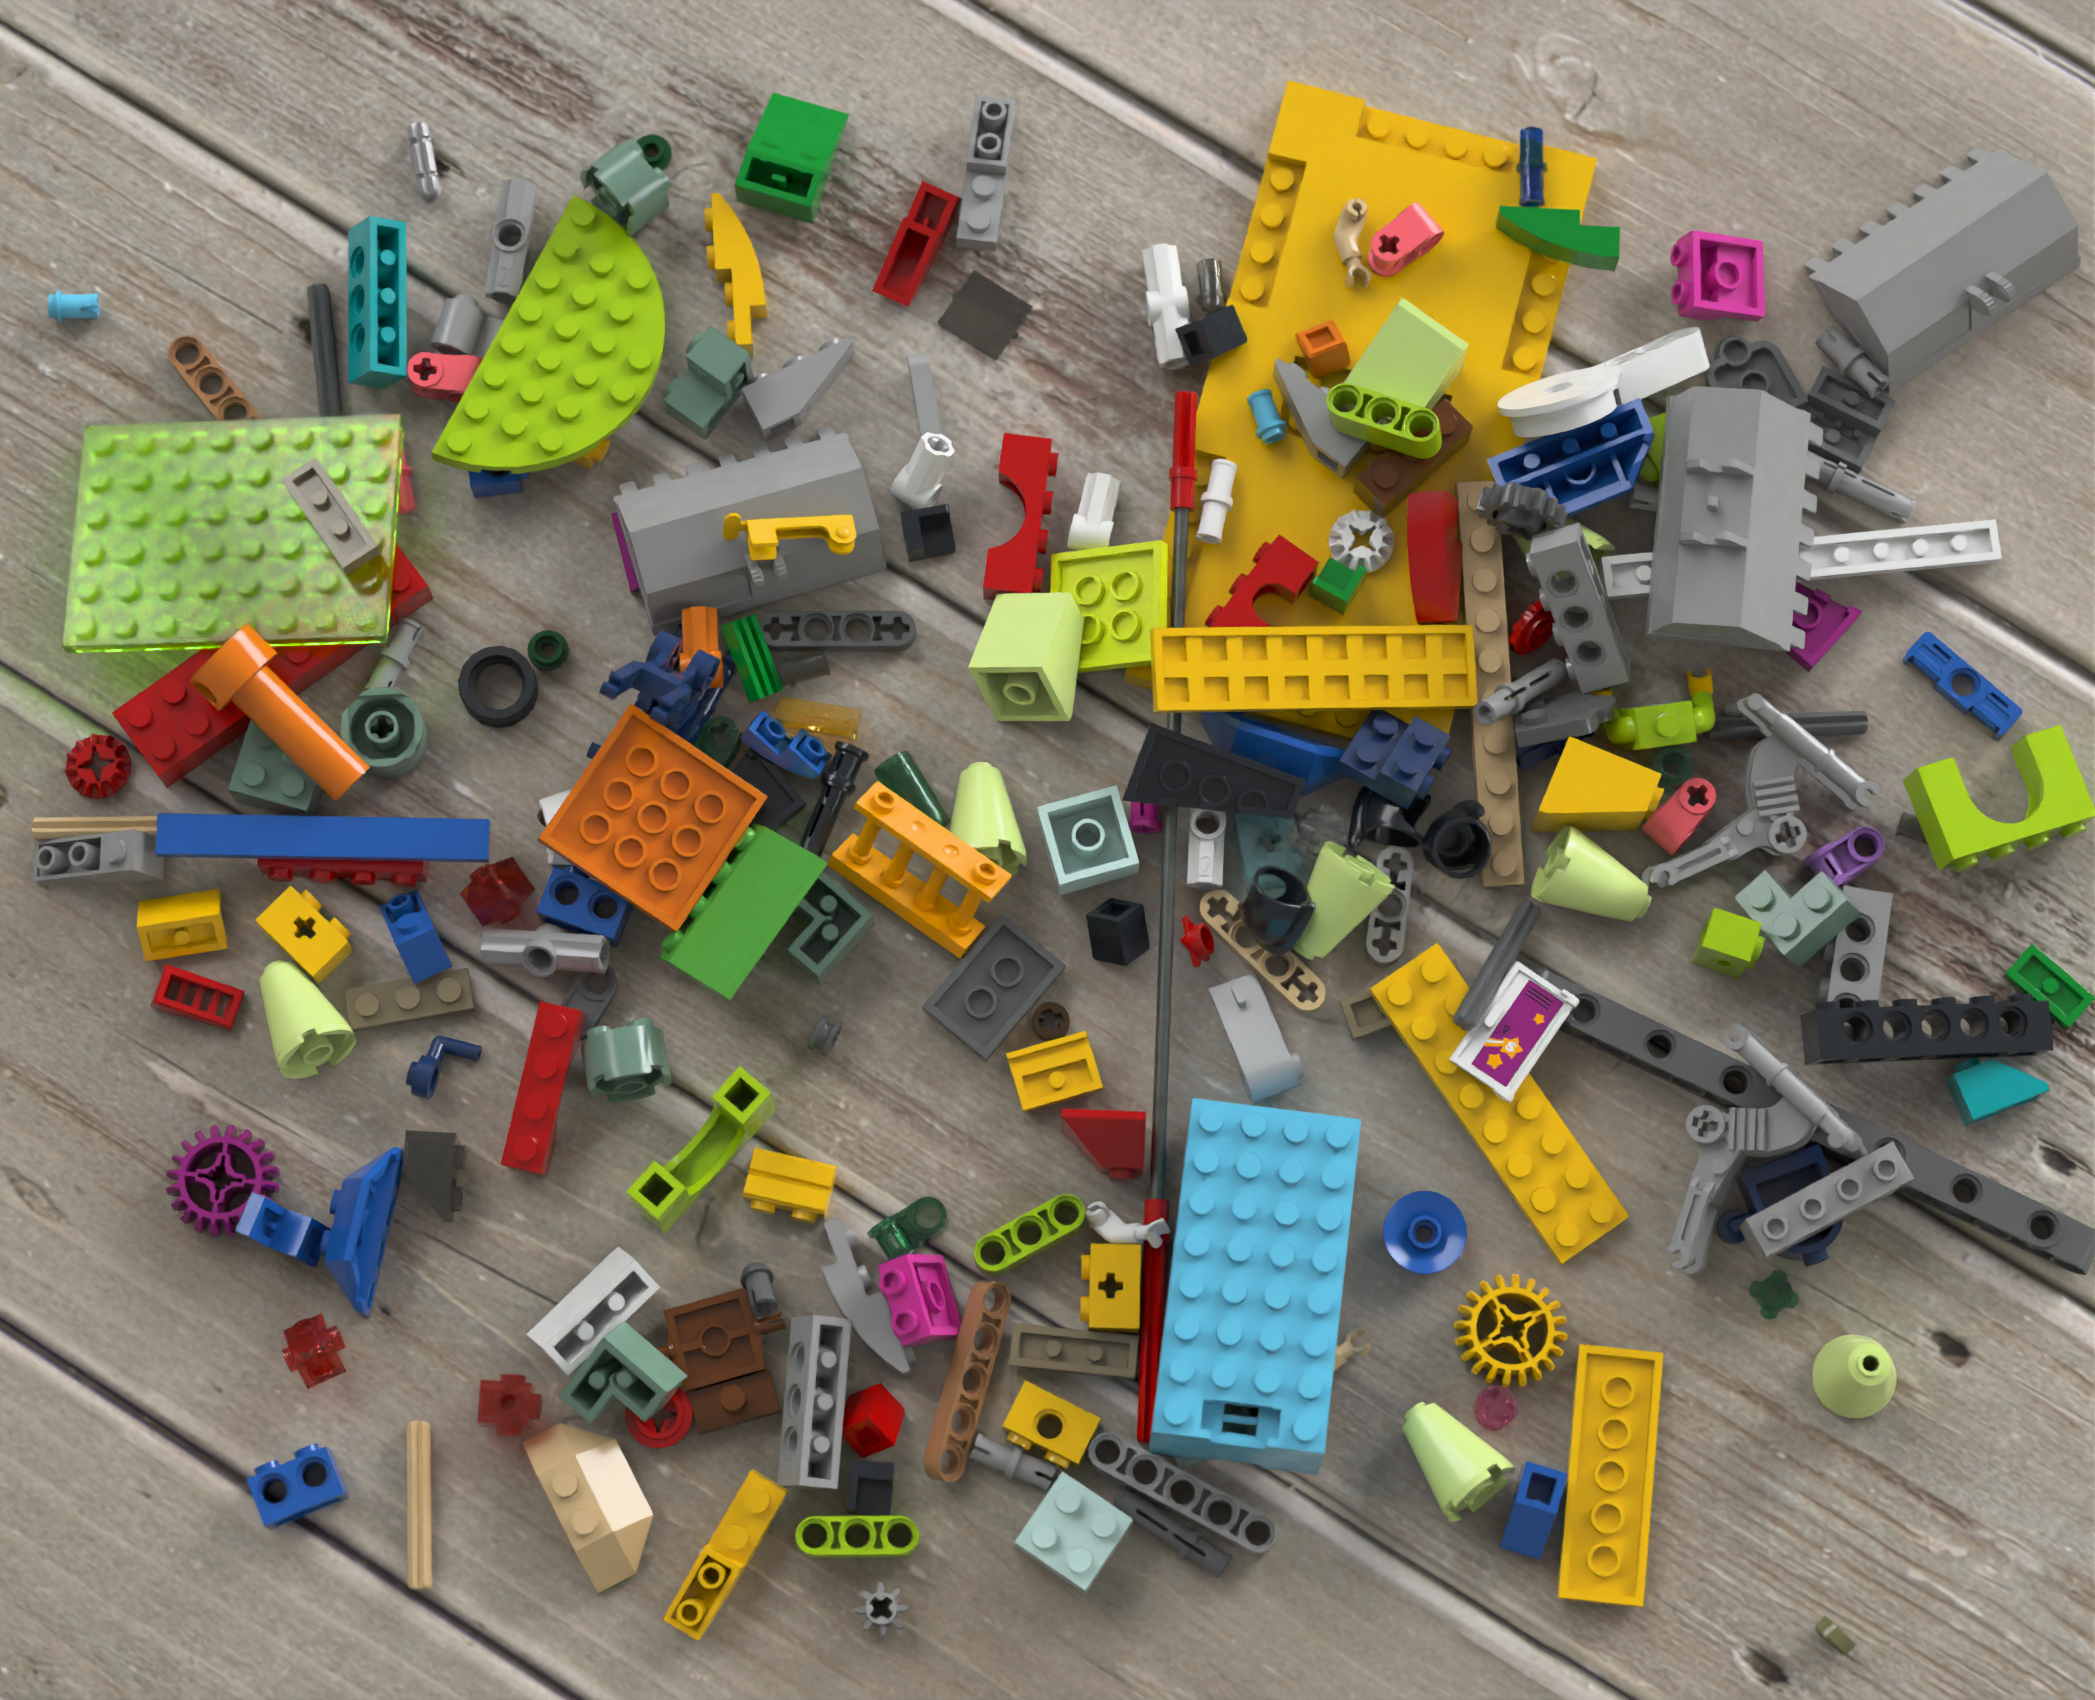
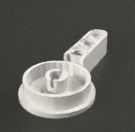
M1690 327L1681 329L1599 365L1557 374L1524 385L1506 394L1498 401L1499 412L1501 415L1510 418L1514 435L1518 437L1552 435L1597 421L1614 411L1617 405H1623L1637 398L1643 399L1709 369L1710 365L1700 328Z

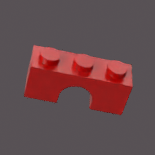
M1280 534L1272 544L1265 541L1253 557L1252 561L1256 563L1248 576L1241 573L1228 592L1232 595L1224 608L1217 605L1208 616L1204 625L1207 627H1271V625L1263 621L1253 609L1255 601L1264 595L1272 594L1282 597L1293 605L1317 574L1319 562Z

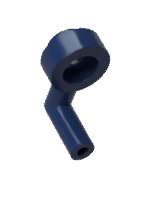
M442 1035L434 1037L427 1054L422 1055L418 1062L413 1061L409 1067L406 1085L411 1086L412 1095L431 1099L438 1084L444 1054L478 1062L482 1046Z

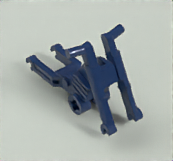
M679 624L673 635L664 630L657 635L649 649L645 663L632 661L615 672L611 671L608 682L604 681L601 686L600 694L614 700L618 695L633 687L640 691L634 706L649 715L650 720L665 726L695 746L709 718L714 714L715 707L732 676H735L738 672L729 649L723 658V688H709L718 671L720 659L701 649L696 652L683 673L677 672L676 669L680 664V653H683L682 625ZM592 742L586 757L593 759L602 745Z

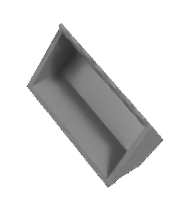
M1975 148L1967 154V158L1974 164L1965 171L1949 166L1940 172L1941 178L1947 182L1945 185L1935 189L1927 184H1922L1914 189L1913 194L1920 202L1911 208L1900 202H1895L1886 208L1887 215L1893 220L1884 226L1869 220L1859 227L1860 233L1866 237L1857 244L1846 239H1840L1832 245L1833 251L1838 255L1834 260L1828 263L1819 257H1814L1804 264L1806 270L1811 273L1808 276L1809 281L1856 347H1861L1867 353L1866 358L1890 379L1889 384L1885 388L1889 395L2081 265V256L2078 253V225L2048 172L2010 155L2001 148L1992 153L1981 148Z
M827 426L817 430L819 440L803 444L800 436L795 435L784 439L786 449L770 453L767 445L763 444L751 448L753 458L737 462L734 454H727L718 457L719 468L704 472L700 463H694L685 466L687 477L671 481L668 473L662 472L652 476L654 486L638 490L634 481L619 485L621 495L612 498L653 636L658 635L662 630L666 632L676 630L679 624L682 625V609L694 606L717 608L719 618L887 570L886 559L881 545L880 529L864 470L846 432L836 435L833 427ZM730 513L739 514L741 521L852 514L856 530L855 545L851 553L837 555L830 551L827 542L821 538L778 540L779 546H776L777 557L775 560L751 561L745 531H740L739 537L734 540L723 538L724 518Z

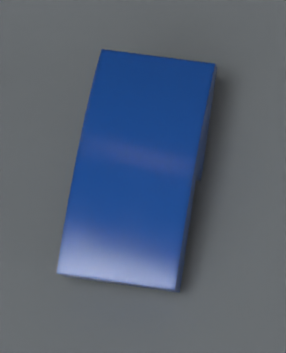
M764 710L751 721L739 737L750 748L774 764L815 779L832 757V754L825 749L822 742L811 736L803 728L792 737L785 731L779 721L771 718Z

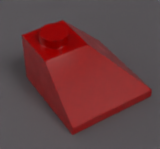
M1062 1108L1061 1132L1101 1174H1110V1180L1120 1182L1134 1181L1135 1175L1143 1176L1146 1112Z

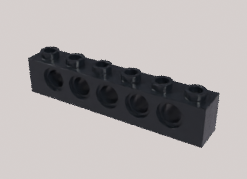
M2032 994L2008 996V1002H1995L1994 996L1971 997L1967 1004H1956L1955 997L1931 999V1005H1918L1917 999L1914 998L1892 1001V1006L1879 1007L1878 1000L1857 1001L1853 1003L1854 1008H1840V1002L1838 1001L1814 1004L1815 1010L1800 1015L1805 1065L2037 1056L2054 1050L2049 1000L2033 1001ZM2000 1017H2002L2008 1025L2007 1034H2005L1999 1026ZM1962 1018L1969 1024V1036L1961 1029ZM1923 1020L1927 1021L1931 1027V1037H1928L1923 1032ZM1884 1021L1888 1022L1892 1027V1039L1888 1038L1884 1033ZM1845 1022L1851 1025L1854 1030L1853 1041L1844 1032Z

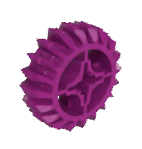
M213 1125L210 1128L211 1138L206 1139L205 1135L198 1130L194 1133L198 1141L197 1145L193 1147L186 1140L181 1143L182 1148L187 1152L185 1157L178 1154L172 1155L171 1160L179 1165L180 1169L167 1170L166 1176L171 1180L178 1181V1183L168 1186L166 1192L170 1196H180L171 1203V1207L174 1211L186 1209L180 1219L186 1225L196 1219L194 1223V1230L201 1234L210 1223L209 1231L213 1238L219 1237L222 1226H225V1231L229 1237H235L236 1224L239 1223L249 1198L237 1209L225 1212V1209H229L233 1197L241 1193L250 1194V1191L272 1200L266 1196L267 1192L277 1193L280 1191V1186L277 1183L268 1181V1179L279 1176L280 1170L275 1166L266 1167L274 1161L275 1155L272 1151L261 1153L266 1145L261 1138L254 1140L250 1144L252 1140V1132L250 1130L244 1129L237 1138L236 1127L228 1125L224 1137H222L219 1127ZM222 1150L221 1153L217 1154V1159L211 1167L195 1171L198 1164L206 1156ZM235 1150L250 1157L255 1168L256 1179L248 1178L246 1175L236 1172ZM222 1173H226L233 1180L229 1186L225 1184L226 1189L221 1190L212 1182L218 1176L222 1178ZM191 1184H197L201 1188L210 1190V1202L213 1204L212 1212L205 1211L197 1206L192 1196Z

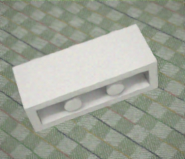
M617 1247L526 1335L553 1364L569 1376L588 1358L606 1334L623 1321H626L660 1287L633 1257L620 1247Z

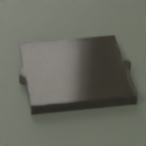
M973 270L960 291L952 294L953 301L939 319L938 325L997 361L1011 339L1018 338V329L1033 309V306Z

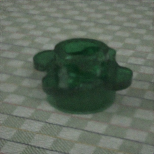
M1781 1270L1773 1271L1770 1277L1762 1282H1752L1749 1287V1294L1757 1299L1761 1306L1760 1313L1766 1319H1774L1779 1311L1785 1308L1792 1309L1799 1301L1798 1294L1792 1291V1287L1787 1281L1786 1273ZM1776 1291L1778 1294L1777 1298H1771L1770 1292Z

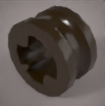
M1044 1003L1034 1012L1032 1019L1033 1030L1037 1037L1043 1041L1048 1042L1065 1037L1069 1029V1014L1058 1003ZM1050 1012L1054 1018L1059 1016L1062 1018L1063 1023L1058 1022L1059 1030L1051 1032L1049 1027L1041 1028L1039 1021L1044 1022L1043 1015Z

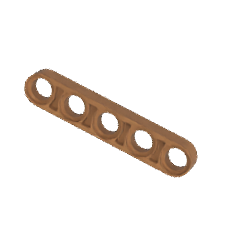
M182 335L174 339L168 349V357L174 369L270 489L279 495H291L285 485H279L273 481V474L281 466H289L294 470L298 469L300 466L296 459L200 340L190 335ZM185 346L195 347L199 352L197 360L189 365H184L177 361L178 352ZM209 376H217L223 381L221 390L213 395H208L201 391L202 381ZM233 406H241L247 410L245 420L237 425H232L225 421L226 411ZM257 436H265L271 440L270 449L262 455H256L249 451L250 441Z
M981 1280L972 1287L924 1455V1470L934 1480L956 1481L965 1469L1011 1304L1010 1291L1002 1282ZM990 1289H993L995 1303L988 1310L985 1305V1296ZM981 1329L984 1335V1342L977 1351L974 1347V1336ZM970 1370L973 1377L972 1385L965 1391L962 1379L965 1372ZM958 1410L961 1414V1424L959 1429L954 1432L951 1428V1418ZM947 1451L950 1457V1464L948 1469L942 1473L939 1462L942 1454Z

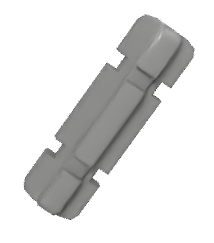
M426 122L412 123L408 125L407 132L411 144L410 148L415 175L418 179V192L421 199H434L441 195L438 177H436L438 173L433 146L430 142V130Z

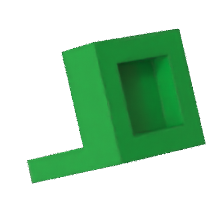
M1329 558L1319 576H1315L1312 580L1308 596L1344 615L1364 583L1367 569L1359 565L1355 572Z

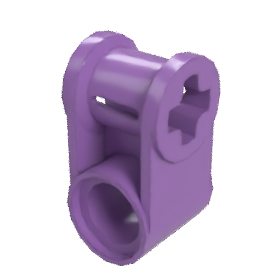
M1862 826L1834 843L1823 846L1802 862L1805 867H1811L1815 875L1821 871L1825 873L1841 889L1878 862L1885 849V841L1877 829L1870 826ZM1858 840L1868 841L1873 846L1874 855L1869 857L1858 855L1854 849V842Z

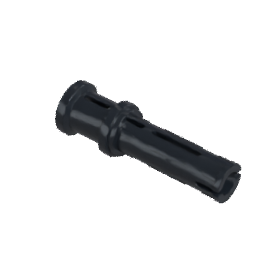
M836 741L833 748L836 750L828 772H824L821 775L820 784L823 788L799 843L800 847L820 858L846 796H851L855 792L856 786L854 781L862 762H867L870 756L866 751L842 741Z

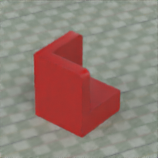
M882 1383L848 1396L844 1407L842 1437L861 1458L893 1447L897 1441L905 1409Z

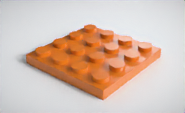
M630 703L537 841L671 932H677L768 796L665 726L650 720L649 715Z

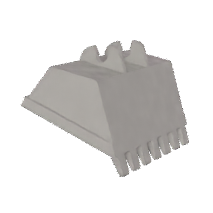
M1693 386L1677 396L1670 395L1668 397L1645 637L1790 652V647L1799 650L1804 649L1805 631L1792 626L1793 613L1807 615L1808 597L1795 592L1796 579L1810 581L1811 563L1798 558L1799 545L1813 547L1814 529L1801 524L1802 511L1811 514L1816 513L1817 496L1804 490L1805 477L1818 480L1820 473V462L1807 456L1808 443L1821 446L1823 439V429L1810 422V413L1803 409H1797L1763 390Z

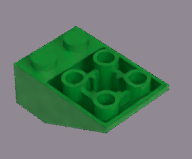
M773 92L746 149L735 182L737 202L813 224L849 114Z

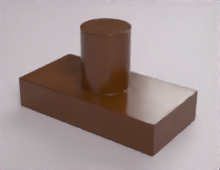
M770 1370L688 1392L699 1435L781 1413Z

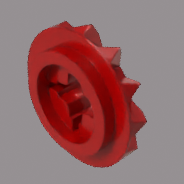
M1540 599L1536 604H1530L1524 614H1520L1519 621L1513 625V632L1509 635L1510 649L1520 656L1536 651L1553 634L1552 624L1555 623L1551 611L1546 612Z
M92 733L90 737L77 740L71 752L67 753L66 769L64 771L69 783L78 793L88 798L102 799L116 794L125 786L131 774L132 764L130 755L121 742L111 735L105 736ZM95 751H97L103 761L110 762L108 766L102 767L101 781L98 780L92 769H85L87 765L93 763Z
M680 1387L664 1406L665 1411L676 1414L677 1417L665 1419L663 1426L660 1427V1433H657V1427L653 1419L649 1418L644 1422L626 1406L625 1420L627 1428L640 1444L655 1449L666 1448L676 1445L688 1434L693 1419V1411L688 1396Z

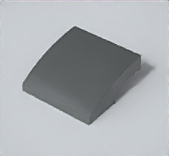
M1823 366L1807 396L1809 400L1808 407L1803 409L1811 414L1810 422L1823 429L1822 445L1815 446L1808 443V450L1836 464L1839 462L1847 464V469L1859 475L1896 401L1881 393L1871 398L1868 392L1856 381Z

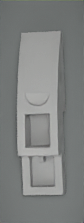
M976 96L956 247L996 251L1006 190L1016 100Z
M840 1217L825 1222V1230L837 1263L822 1267L821 1269L841 1314L845 1319H851V1329L881 1362L903 1378L911 1376L909 1364L915 1363L916 1359L911 1346H902L892 1330V1312L889 1302L886 1301L882 1292L869 1296L866 1295L865 1291L873 1289L865 1265L857 1267L852 1255L853 1251L859 1250L852 1227L843 1228Z

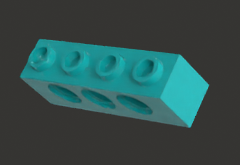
M369 216L348 230V383L386 389L407 376L406 222Z

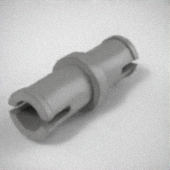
M1834 325L1827 327L1826 332L1829 335L1826 336L1822 332L1815 344L1821 347L1839 365L1838 370L1844 376L1850 375L1868 392L1871 398L1879 395L1877 387L1883 391L1889 384L1890 379L1866 358L1867 353L1861 347L1855 348Z
M402 617L399 619V624L387 647H382L377 655L380 660L364 690L375 687H394L401 671H406L410 665L408 658L418 638L424 631L423 627H419L418 623Z
M980 1433L978 1434L974 1445L990 1453L973 1447L969 1459L1003 1471V1476L1011 1479L1012 1476L1042 1487L1046 1491L1048 1490L1051 1478L1041 1475L1036 1471L1053 1477L1057 1465L1023 1453V1448L1015 1445L1014 1448L984 1437Z

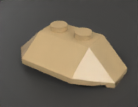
M559 1423L522 1442L535 1473L597 1593L599 1594L636 1575L654 1514L616 1439Z

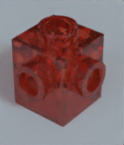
M510 857L491 865L489 863L476 869L469 876L471 882L460 895L482 927L498 921L504 925L515 919L522 912L520 906L536 889L515 859Z
M322 1313L312 1318L302 1319L292 1327L283 1330L288 1347L281 1349L284 1359L291 1373L298 1370L307 1389L346 1372L340 1353L341 1350L346 1348L343 1337L337 1325L329 1328Z
M501 1374L500 1381L481 1380L477 1422L481 1427L496 1428L497 1435L521 1436L522 1429L532 1430L533 1419L540 1420L542 1395L535 1394V1386L532 1383L525 1382L526 1376ZM516 1400V1405L513 1409L505 1410L509 1401Z

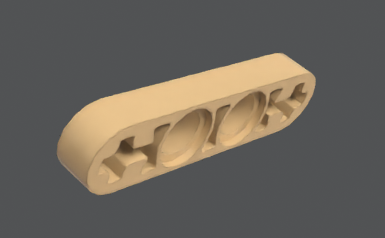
M1215 889L1207 892L1200 901L1199 916L1210 931L1293 1010L1305 1015L1318 1011L1323 1005L1326 995L1323 982L1291 951L1281 955L1288 962L1289 970L1287 973L1279 977L1269 974L1265 968V962L1271 956H1275L1274 954L1267 952L1258 943L1252 948H1243L1236 942L1235 934L1239 929L1244 928L1241 919L1232 925L1229 933H1226L1223 929L1227 927L1228 922L1219 914L1213 918L1208 915L1211 908L1208 904L1212 901L1215 904H1219L1223 901L1226 903L1224 912L1233 921L1235 915L1239 914L1237 905L1240 902L1225 890ZM1296 970L1302 974L1296 980L1301 987L1308 989L1310 986H1313L1316 989L1313 996L1316 1000L1314 1003L1308 999L1303 1003L1298 1001L1300 991L1292 983L1288 990L1282 986L1291 980Z

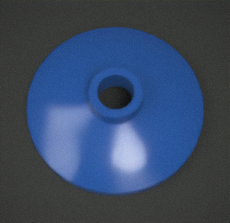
M1416 1191L1403 1196L1390 1208L1384 1221L1383 1239L1389 1255L1399 1266L1417 1274H1434L1447 1269L1460 1257L1466 1244L1467 1226L1461 1210L1448 1197L1433 1191ZM1419 1228H1427L1431 1232L1432 1237L1427 1242H1421L1416 1237V1231Z

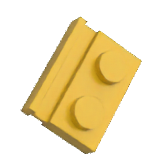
M1086 1031L1006 1053L1023 1113L1103 1091V1085Z

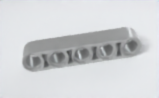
M1110 1432L1101 1433L1091 1441L1088 1450L1089 1463L1095 1471L1124 1487L1127 1486L1138 1495L1248 1554L1262 1555L1268 1552L1274 1545L1277 1529L1273 1520L1267 1515L1117 1434ZM1103 1443H1111L1117 1447L1119 1458L1112 1464H1103L1095 1456L1097 1447ZM1140 1463L1152 1465L1157 1473L1156 1479L1146 1485L1138 1483L1132 1473L1136 1465ZM1178 1483L1188 1484L1194 1492V1499L1186 1505L1176 1504L1170 1496V1489ZM1217 1503L1226 1505L1231 1511V1520L1225 1525L1212 1523L1207 1512L1210 1506ZM1258 1523L1267 1529L1269 1539L1265 1544L1256 1546L1248 1542L1245 1530L1251 1524Z

